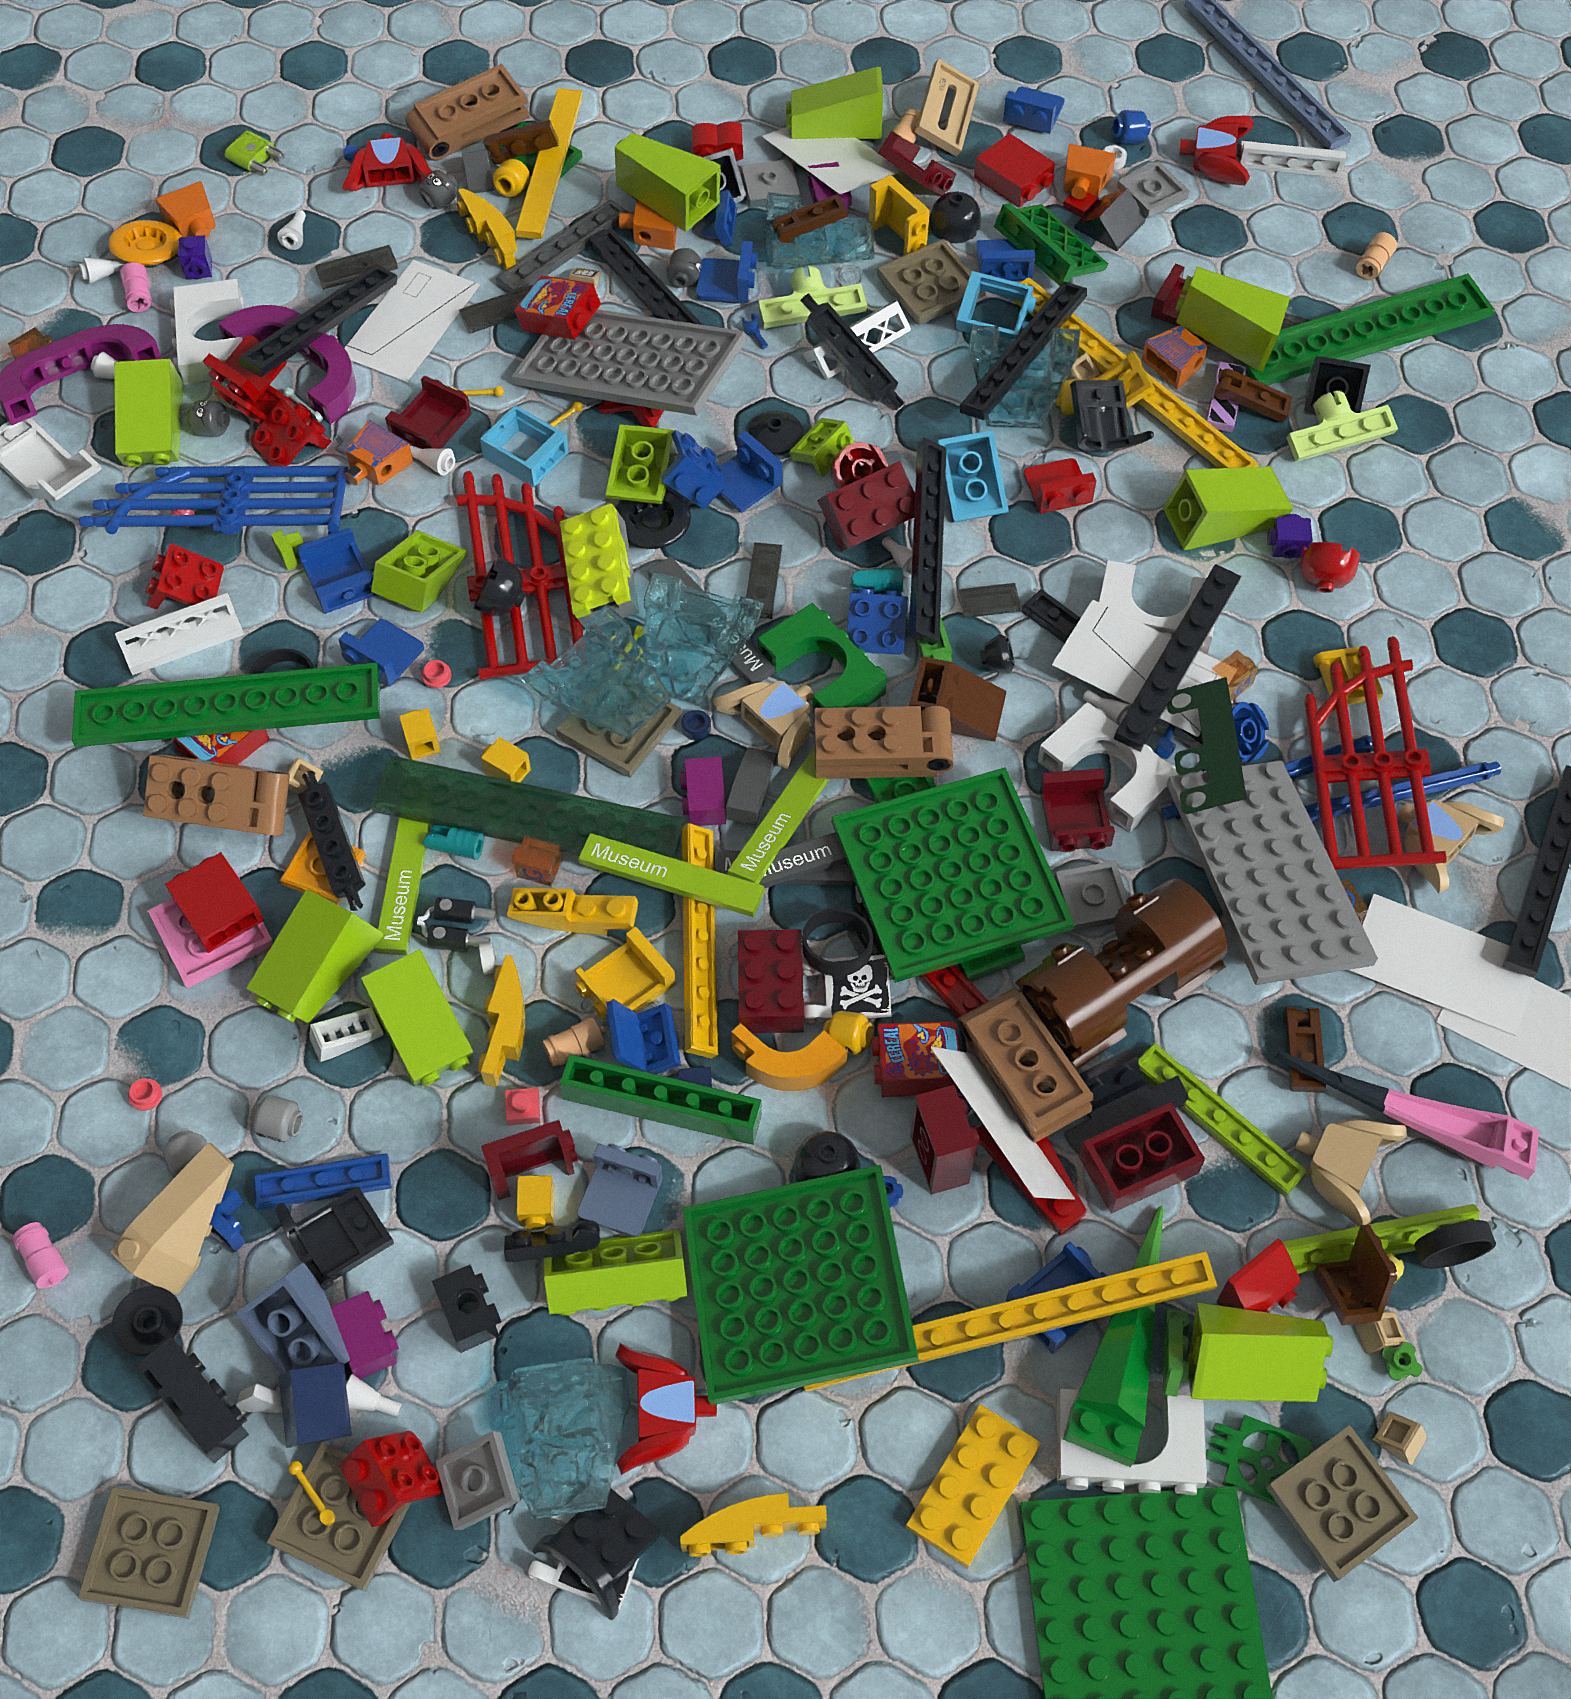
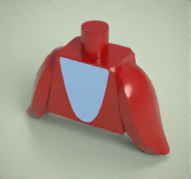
M1224 116L1206 125H1200L1197 127L1196 140L1181 139L1179 155H1193V168L1201 171L1211 180L1245 186L1250 179V175L1246 168L1236 161L1237 139L1243 137L1252 129L1254 123L1251 116Z
M383 133L379 139L369 140L366 148L356 153L342 189L345 191H358L366 184L368 188L415 183V178L421 182L433 171L418 148L412 144H406L402 137H393L390 133Z
M620 1343L615 1356L628 1370L637 1374L638 1443L623 1453L616 1462L620 1474L623 1475L636 1467L660 1461L680 1452L689 1443L690 1437L695 1435L696 1417H716L717 1404L711 1405L708 1401V1395H696L695 1378L689 1376L687 1370L679 1363L670 1358L635 1350Z

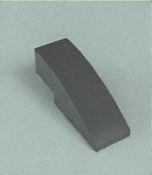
M748 747L737 771L726 805L728 820L757 825L761 807L765 803L777 753Z

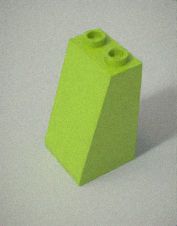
M874 67L791 91V101H786V129H791L792 139H882L883 84L881 67Z
M635 133L629 134L625 139L620 140L616 144L614 150L616 185L683 231L687 232L720 203V165L718 163Z
M1197 266L1193 277L1187 276L1182 289L1186 296L1180 294L1175 310L1179 311L1176 323L1257 371L1262 372L1279 336L1290 297Z
M169 358L114 362L115 454L123 465L129 467H139L142 464L149 463L167 465L170 462H179L184 386L172 361Z
M1266 466L1186 469L1163 506V510L1183 550H1191L1268 531L1269 528H1273L1276 517L1290 514L1293 507L1272 467Z
M306 889L246 989L257 994L254 1001L271 1010L274 1005L280 1007L277 1014L294 1023L296 1018H299L309 1024L380 942L384 933L347 909Z
M421 949L361 977L364 993L414 1087L422 1084L423 1087L429 1086L441 1079L439 1074L449 1069L452 1072H456L470 1064L469 1059L473 1058V1050Z
M1197 1302L1187 1357L1189 1362L1188 1381L1191 1399L1317 1402L1319 1389H1325L1327 1369L1323 1367L1325 1356L1331 1357L1333 1336L1328 1335L1324 1321Z

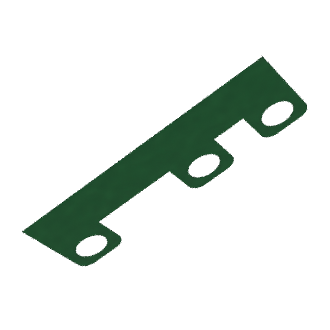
M1227 677L1177 690L1167 706L1170 714H1177L1198 708L1203 745L1179 751L1175 754L1174 760L1176 772L1180 775L1207 769L1209 784L1186 789L1181 792V810L1185 814L1247 799ZM1179 694H1188L1191 697L1190 703L1182 708L1174 707L1172 700ZM1196 753L1199 755L1200 761L1196 766L1192 768L1181 766L1180 761L1186 754ZM1191 793H1204L1206 796L1204 803L1198 807L1188 806L1186 799Z

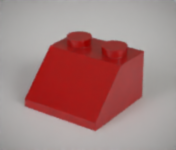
M1280 1238L1275 1240L1227 1280L1216 1301L1219 1306L1270 1313L1278 1305L1284 1309L1296 1299L1298 1295L1295 1293V1290L1300 1284L1301 1279Z

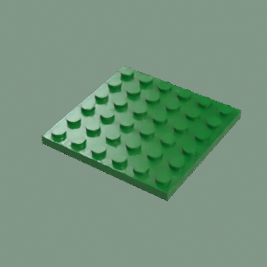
M1006 767L832 816L831 823L894 983L1067 932L1074 928V921Z
M881 1164L683 1207L708 1401L711 1405L920 1362Z
M1236 1486L1197 1489V1495L1175 1494V1491H1161L1160 1493H1134L1025 1501L1020 1503L1044 1699H1273Z

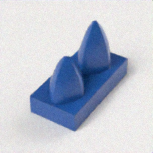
M729 190L720 191V203L703 217L704 219L714 221L700 231L705 237L719 239L722 247L733 245L738 209Z

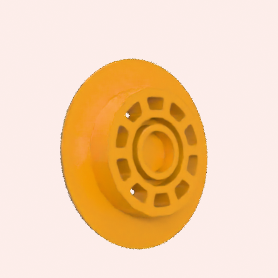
M138 220L126 223L114 230L109 237L108 247L116 257L124 261L139 263L143 266L156 265L174 257L178 253L179 238L182 236L177 229L169 224L154 220Z

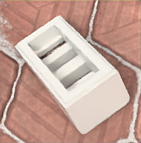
M370 1007L310 1024L309 1037L319 1062H322L382 1037L383 1030L373 1008ZM365 1020L369 1030L363 1031L360 1022ZM353 1026L356 1034L351 1035L348 1027ZM340 1031L342 1038L338 1039L336 1032ZM328 1037L329 1042H325L324 1038Z

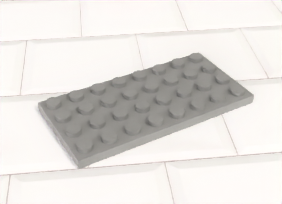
M597 310L575 340L542 334L511 377L514 384L519 386L697 416L747 338L745 332L740 330Z
M1283 761L1242 766L1247 799L1190 814L1182 812L1180 794L1186 789L1209 784L1208 772L1169 776L1167 787L1255 985L1375 965L1378 957ZM1202 792L1191 793L1186 799V804L1190 807H1198L1204 803L1206 796Z

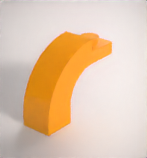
M741 1023L732 1031V1049L739 1058L746 1060V1075L759 1084L782 1091L810 1089L827 1082L847 1065L848 1051L824 1030L806 1047L793 1052H780L769 1048Z

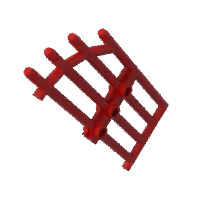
M464 472L465 494L456 495L458 506L466 505L475 569L474 576H467L470 602L476 601L478 595L481 596L482 585L487 576L478 505L495 506L502 558L514 564L507 510L525 515L532 568L519 570L524 580L522 590L526 594L536 593L545 659L528 662L521 608L514 606L509 613L516 663L499 666L493 617L480 612L487 668L478 669L480 680L588 665L582 624L572 611L560 521L565 520L562 507H554L553 522L535 509L533 492L529 483L522 484L521 494L523 503L505 497L503 480L500 474L492 476L493 495L476 494L472 472ZM538 525L557 538L561 564L543 566ZM565 589L575 654L564 657H557L547 592Z
M1394 636L1389 637L1387 641L1389 664L1372 668L1370 651L1367 646H1361L1358 650L1361 673L1344 683L1340 663L1333 662L1331 664L1330 673L1332 676L1333 692L1319 710H1317L1314 695H1305L1304 705L1306 708V720L1324 848L1335 870L1446 863L1447 861L1446 851L1434 850L1422 777L1431 776L1430 758L1427 749H1417L1404 672L1413 671L1412 659L1402 661L1399 641ZM1389 675L1393 677L1405 749L1401 751H1386L1374 679ZM1363 685L1373 752L1355 754L1346 696ZM1336 708L1342 754L1324 756L1320 726ZM1391 779H1410L1422 852L1402 853ZM1378 780L1390 854L1370 855L1359 781ZM1347 782L1358 856L1338 857L1328 783Z

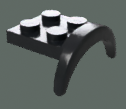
M1074 380L1070 383L1077 443L1080 449L1093 452L1117 451L1142 444L1154 437L1153 431L1130 435L1123 380Z
M359 1186L296 1224L284 1203L276 1205V1213L291 1246L301 1263H305L324 1290L332 1287L334 1280L394 1244L392 1237Z
M606 1484L556 1534H549L540 1539L534 1545L532 1552L534 1554L538 1552L550 1554L574 1570L594 1592L605 1611L606 1617L609 1620H613L618 1614L619 1607L612 1585L659 1538L661 1530Z

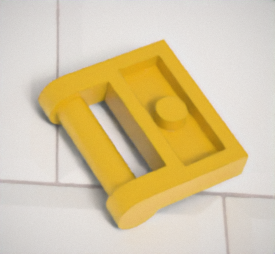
M1134 350L1126 354L1127 358L1099 377L1089 379L1113 380L1132 367L1133 370L1118 379L1123 380L1127 408L1155 390Z
M1359 647L1320 652L1313 657L1315 667L1320 669L1329 696L1333 692L1332 676L1330 673V666L1333 662L1340 663L1344 683L1361 673L1358 657ZM1374 679L1377 699L1381 700L1384 693L1379 680ZM1363 685L1346 696L1347 705L1366 702Z

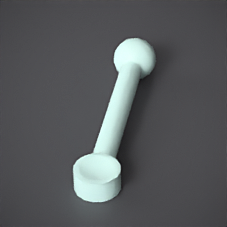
M287 387L284 389L283 394L296 403L299 402L311 411L313 419L318 422L323 420L321 414L311 409L298 398L292 388Z

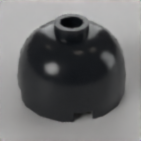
M954 191L941 195L933 204L929 223L931 232L938 239L942 240L943 236L950 239V243L955 244L973 239L981 225V211L977 201L971 195L964 192Z
M497 556L482 585V594L477 596L473 609L489 616H503L508 614L514 606L520 608L526 592L522 590L524 580L520 570L508 560Z
M833 1131L816 1132L807 1137L799 1146L794 1161V1172L797 1182L861 1168L859 1154L852 1141L841 1133Z

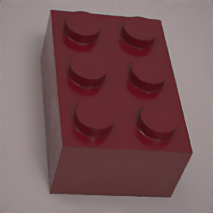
M900 461L817 500L841 552L914 518L915 492Z
M801 929L738 931L739 1024L741 1023L752 1034L804 1032Z
M954 1085L915 1095L910 1137L931 1195L969 1184L971 1172L975 1170L974 1159L977 1158L976 1148L977 1145H980V1139L974 1125L969 1126L966 1115H968L966 1100L963 1095L958 1096Z
M1172 1102L1083 1141L1078 1156L1111 1214L1199 1174L1205 1161V1157Z

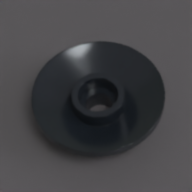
M768 411L753 419L749 426V434L773 455L788 453L802 439L803 427L800 421L790 413Z
M147 1286L134 1290L123 1298L114 1312L112 1319L113 1335L118 1344L126 1351L136 1355H149L170 1337L174 1340L176 1339L183 1323L182 1306L176 1296L165 1288ZM156 1320V1325L153 1328H145L148 1321Z

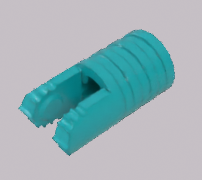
M902 568L859 570L853 572L851 577L852 582L850 585L855 591L857 589H872L874 594H885V591L903 592Z
M436 823L433 824L430 830L431 833L427 834L422 842L425 848L478 860L484 846V834Z

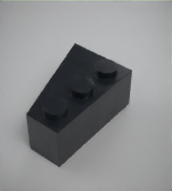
M172 1337L136 1364L140 1372L149 1380L159 1396L166 1402L181 1424L213 1463H216L249 1435L242 1426L248 1421L235 1404L230 1408L226 1406L222 1401V1398L227 1395L214 1378L207 1382L201 1374L207 1368L194 1352L187 1356Z

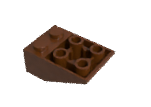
M922 656L909 706H921V711L931 706L945 707L950 711L951 733L995 742L1007 691L952 662Z

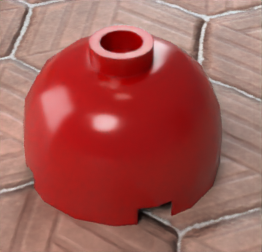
M854 442L843 447L834 456L831 464V478L835 487L840 489L888 467L885 455L877 446L863 442Z
M1310 543L1309 549L1305 546L1302 547L1300 564L1302 575L1308 583L1316 586L1317 591L1332 593L1334 589L1342 588L1349 584L1356 576L1360 553L1351 547L1350 553L1342 550V544Z

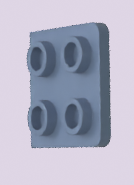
M598 1143L593 1154L595 1170L578 1208V1217L585 1221L593 1220L603 1228L630 1237H638L642 1233L663 1181L661 1164L651 1156L641 1154L638 1157L627 1153L624 1148L618 1145L608 1144V1146Z

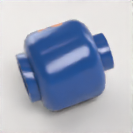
M1122 110L1112 121V135L1121 144L1138 145L1149 135L1151 123L1147 120V116L1143 111Z

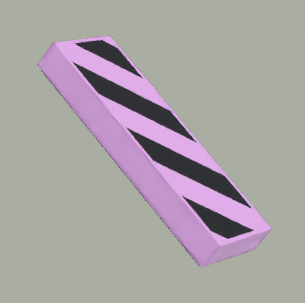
M1220 361L1207 422L1217 430L1233 433L1239 403L1230 399H1218L1214 392L1219 383L1218 378L1221 370L1232 369L1245 375L1246 367Z

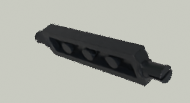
M809 293L806 294L800 301L811 312L806 320L807 324L876 402L887 398L896 410L902 407L905 402L895 392L899 382L828 302L818 305Z
M307 771L308 775L306 773L302 775L307 789L298 794L299 800L334 895L337 898L346 897L350 910L357 911V907L359 909L363 907L358 891L366 883L329 785L326 782L318 784L315 773Z

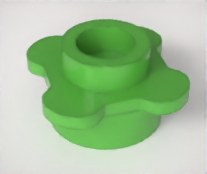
M1405 1342L1401 1347L1397 1348L1385 1347L1381 1355L1385 1360L1388 1375L1395 1381H1400L1410 1375L1418 1377L1422 1373V1365L1417 1362L1415 1357L1416 1349L1411 1343ZM1399 1359H1403L1405 1364H1400Z

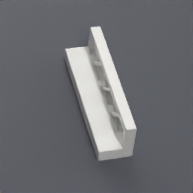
M1242 141L1240 147V163L1248 169L1340 178L1346 160V151Z
M898 301L879 308L849 326L857 336L861 335L860 339L869 347L872 353L911 330ZM894 315L901 327L897 332L887 329L889 318ZM870 329L880 332L876 344L866 341L868 330ZM822 341L803 352L807 363L816 361L826 380L846 369V367L837 359L836 367L829 370L823 356L828 353L835 354Z
M226 593L116 632L115 635L132 675L237 638L244 635L230 597ZM224 605L227 607V609L217 613L212 612L215 608ZM197 617L189 623L184 622L187 618ZM162 627H169L164 632H156L158 629ZM140 637L139 641L126 645V640Z

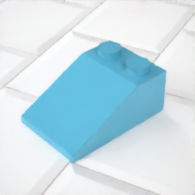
M993 430L938 440L937 444L947 448L945 494L953 523L1008 513L1009 509Z

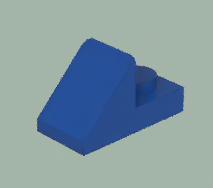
M225 1190L221 1203L215 1207L210 1225H213L212 1230L236 1252L246 1242L239 1233L243 1227L231 1214L243 1203V1200L236 1190Z

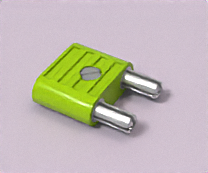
M245 131L225 151V158L249 171L255 170L263 175H266L269 171L268 167L262 164L268 157L273 156L279 160L285 157L284 152L275 148L272 142L250 131Z

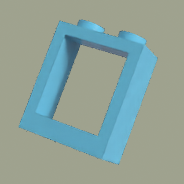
M972 271L956 319L957 330L1011 344L1029 323L1026 321L1028 313L1033 314L1037 301V298L1033 297L1034 287ZM980 290L1023 301L1014 331L971 320Z
M514 405L508 412L504 413L499 421L492 428L486 430L480 438L484 458L533 487L569 453L567 434L517 405ZM518 431L543 444L526 461L501 448Z

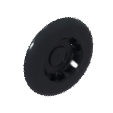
M670 489L666 490L662 504L620 500L615 507L625 521L628 543L643 549H658L672 545L684 536L691 522V512L688 504L678 493Z

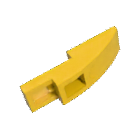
M464 188L458 189L460 201L456 202L461 217H466L465 221L470 234L474 233L479 242L486 241L489 248L493 247L497 264H502L505 271L516 265L514 251H517L515 231L502 213L484 198Z
M513 888L507 916L523 923L553 930L607 935L608 929H633L639 902L635 896L576 895L573 889Z
M505 955L503 964L497 966L494 974V984L496 985L493 994L489 993L487 995L484 1007L485 1012H488L491 1023L488 1032V1043L490 1044L487 1053L481 1054L478 1072L482 1074L484 1085L492 1087L498 1086L506 1059L519 1061L524 1041V996L518 971L511 955Z
M788 1493L748 1499L713 1513L695 1524L680 1536L682 1552H689L691 1557L711 1555V1550H725L726 1554L739 1555L747 1553V1548H755L754 1533L761 1532V1536L766 1538L780 1537L783 1535V1531L798 1530L799 1535H815L820 1533V1529H826V1505L789 1507Z

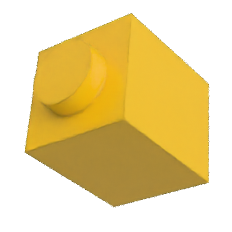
M429 708L412 710L406 714L399 715L412 760L441 753Z
M498 737L492 745H488L482 753L481 761L484 774L512 791L531 771L528 753L501 737Z
M552 1175L518 1176L517 1218L520 1226H525V1228L530 1230H541L545 1226H554L555 1186Z

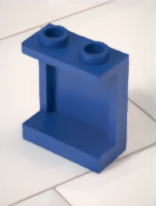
M351 528L337 531L297 547L302 566L324 614L378 595L371 592L373 574L366 566L356 545Z
M1069 1241L1064 1245L1059 1255L1022 1286L1018 1283L1009 1290L1006 1302L1107 1277L1108 1275L1104 1272L1099 1273L1091 1264V1259L1086 1251L1079 1246L1075 1247ZM1092 1320L1034 1335L1053 1354Z

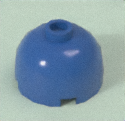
M1246 701L1232 703L1241 762L1257 760L1264 755L1269 743V739L1265 740V730H1269L1267 718L1261 708L1255 703H1246Z

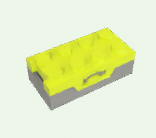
M610 503L560 521L572 611L586 631L640 613L626 525L614 505Z

